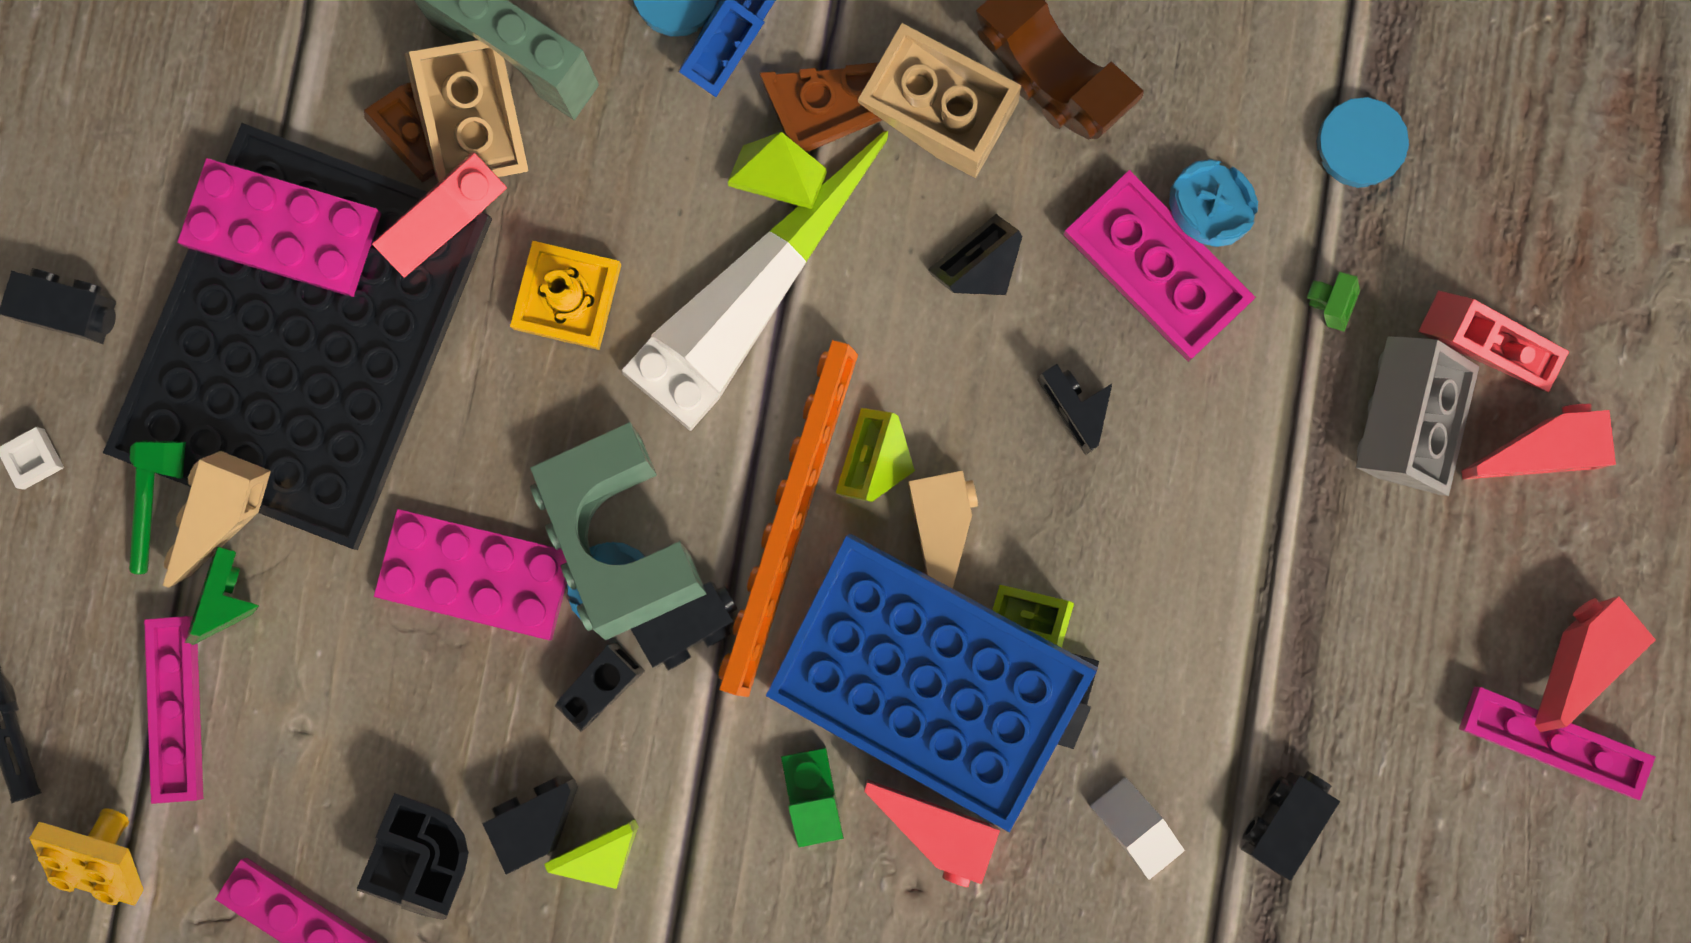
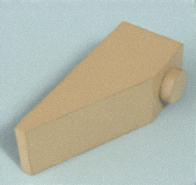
M963 471L908 482L925 573L952 589L972 518L971 508L978 506L973 480L965 481Z

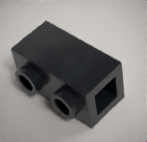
M35 268L31 269L30 275L11 271L0 305V315L21 323L104 344L106 334L111 332L115 324L116 313L114 308L116 302L100 295L102 287L74 279L72 287L58 283L60 276Z
M709 581L703 585L707 593L706 595L631 628L652 668L664 664L667 671L690 659L691 655L688 650L702 641L709 648L731 635L728 626L734 624L735 619L732 612L736 611L738 607L725 585L717 589L715 583Z
M1309 771L1306 772L1304 777L1291 772L1288 773L1286 778L1279 777L1267 795V800L1270 801V804L1262 817L1255 816L1246 827L1242 839L1246 842L1241 850L1280 876L1291 881L1340 803L1338 799L1328 794L1332 786Z

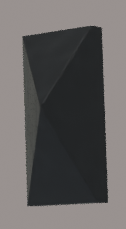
M995 214L930 267L928 271L952 293L1006 295L1023 236L1017 228Z

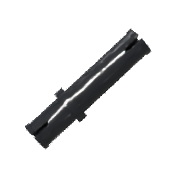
M0 670V711L6 726L5 729H2L0 725V768L12 804L39 795L42 792L38 787L28 750L15 712L19 710L17 702H11ZM7 737L10 738L21 772L20 775H16L5 741Z

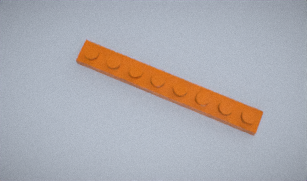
M832 340L829 351H824L819 359L817 376L820 379L815 394L811 393L804 405L803 419L806 422L801 437L797 436L794 439L790 449L789 461L792 463L788 478L780 482L776 492L775 504L778 505L774 522L768 523L763 532L761 547L764 549L760 565L752 569L748 579L747 591L751 593L746 608L739 611L734 622L733 635L736 636L731 654L727 653L719 669V679L722 680L719 689L721 691L743 697H749L858 358L857 352L849 344Z

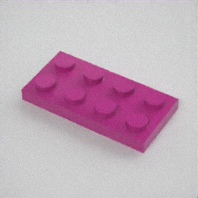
M206 158L177 243L190 249L354 297L381 212L377 208Z
M1130 170L1072 223L1063 234L1188 362L1256 298L1204 244L1197 242L1183 232L1174 220L1172 212Z
M397 509L374 597L545 640H552L567 585L561 565L567 561L562 549L556 550L554 547Z

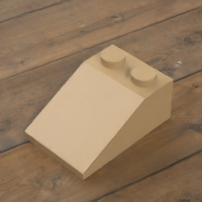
M901 23L861 93L858 103L936 158L976 178L1019 102L1021 85Z
M480 40L411 51L404 54L414 100L438 183L472 152L497 177L528 172L504 57Z

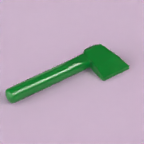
M138 441L130 446V461L136 467L129 571L133 574L141 575L148 572L155 473L183 478L186 442Z

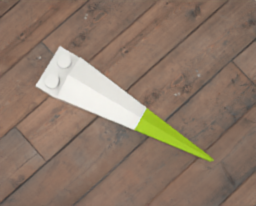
M884 131L821 186L812 209L802 206L796 207L651 334L648 342L622 369V374L691 431L722 396L803 266L886 143L888 131Z

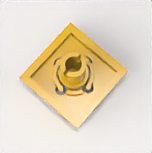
M532 240L510 327L513 330L600 350L621 269L620 261ZM572 269L578 271V277L576 279L571 277L575 275V272ZM540 291L545 293L546 297L540 296ZM589 296L594 297V304L590 307H587V305L591 303V298ZM555 318L558 320L566 319L564 323H557Z
M104 808L99 813L100 816L88 836L38 822L29 839L38 856V861L41 863L47 876V881L51 885L68 892L74 891L75 888L90 892L99 901L110 905H116L119 901L133 906L136 905L144 889L129 848L116 845L130 822L128 817L114 809Z

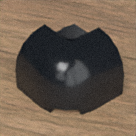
M394 793L375 837L376 844L359 881L357 891L399 905L401 909L430 918L444 920L448 916L466 869L469 851L465 835L454 818L440 809Z

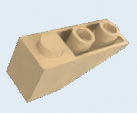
M222 451L202 458L194 464L188 477V484L191 486L188 500L180 509L176 519V526L179 528L176 541L167 552L164 560V568L167 569L163 586L170 588L191 577L213 556L217 547L225 545L259 512L271 473L270 470Z

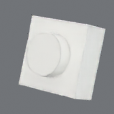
M35 427L0 446V458L16 488L25 490L64 468L43 428Z

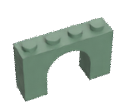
M414 0L433 27L457 43L474 41L475 38L480 40L515 66L529 80L538 97L573 120L577 118L599 86L581 48L508 0Z
M630 422L530 467L536 482L530 486L532 495L540 510H547L551 523L545 525L547 534L556 550L562 548L567 562L561 565V569L569 587L572 590L577 588L583 603L577 605V611L588 631L593 629L602 638L607 640L707 594L690 553L680 541L642 559L624 565L602 563L595 560L590 552L588 529L594 513L601 504L613 495L657 476L643 440Z

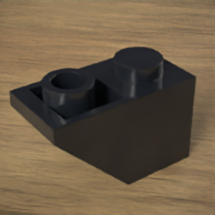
M559 776L533 788L537 797L523 804H520L518 798L514 797L492 808L495 817L482 824L506 875L549 854L557 848L578 789L575 779L562 784Z

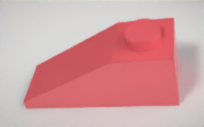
M472 152L376 239L372 245L405 278L471 222L507 187Z
M1439 290L1418 331L1431 339L1441 341L1465 356L1546 392L1550 391L1569 353L1568 350L1475 299Z
M1591 404L1562 407V414L1542 421L1461 471L1462 480L1595 470L1616 465L1610 410L1592 411Z
M1619 596L1599 602L1596 598L1591 599L1573 613L1576 620L1562 634L1534 724L1540 732L1567 727L1656 640Z
M867 779L864 792L936 868L944 871L943 879L963 887H968L970 880L982 884L1000 832L996 825Z

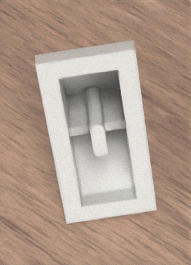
M1126 777L1090 805L1148 879H1151L1185 851L1164 819Z

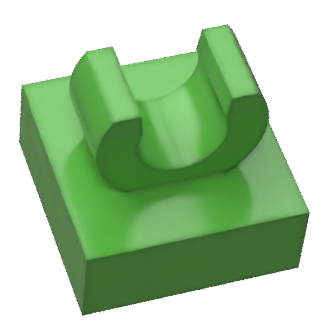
M1339 272L1334 287L1327 283L1313 280L1307 295V299H1310L1309 306L1324 310L1323 314L1327 327L1345 332L1360 293L1357 276Z

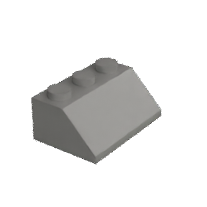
M1388 336L1384 352L1380 355L1378 361L1379 374L1375 391L1368 402V419L1364 436L1357 448L1358 461L1356 468L1381 480L1438 495L1449 496L1479 366L1437 339Z

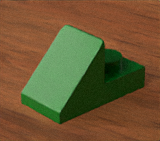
M217 547L213 554L185 643L195 645L251 616L258 609L259 605L223 595L224 592L232 594L240 572L239 567L232 566L236 555L235 551Z
M827 748L781 756L789 797L788 808L798 848L844 839Z

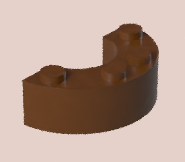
M987 0L976 10L982 27L977 31L980 40L988 49L996 52L1003 64L1013 75L1012 81L1021 85L1020 96L1025 100H1030L1033 97L1042 107L1041 111L1044 117L1055 128L1060 129L1064 125L1088 140L1098 139L1142 99L1144 90L1112 61L1105 67L1092 63L1067 40L1050 14L1045 0Z

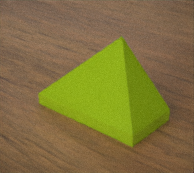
M778 132L742 146L728 179V186L812 209L827 171L821 163L784 133Z
M861 408L835 493L873 502L912 474L915 469L899 416L892 412Z
M633 819L552 858L544 864L545 868L551 874L617 889L639 828L638 824Z

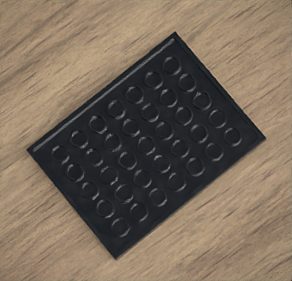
M241 123L225 161V164L377 208L381 212V216L372 243L428 193ZM479 213L405 278L371 243L354 297L189 248L103 454L132 464L130 461V446L135 442H186L183 478L156 474L189 486L188 477L194 464L202 458L222 451L271 471L258 513L345 547L358 550L492 218L488 214Z

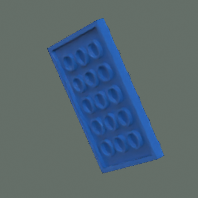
M848 534L766 696L1010 832L1094 678L1098 667L860 538Z

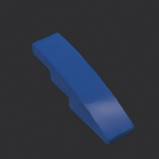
M719 0L678 72L714 97H717L765 23L763 20L776 0Z

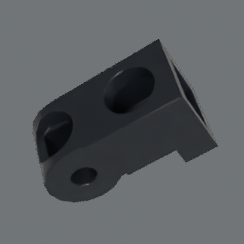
M617 642L607 645L560 697L555 707L582 732L609 705H612L645 670Z

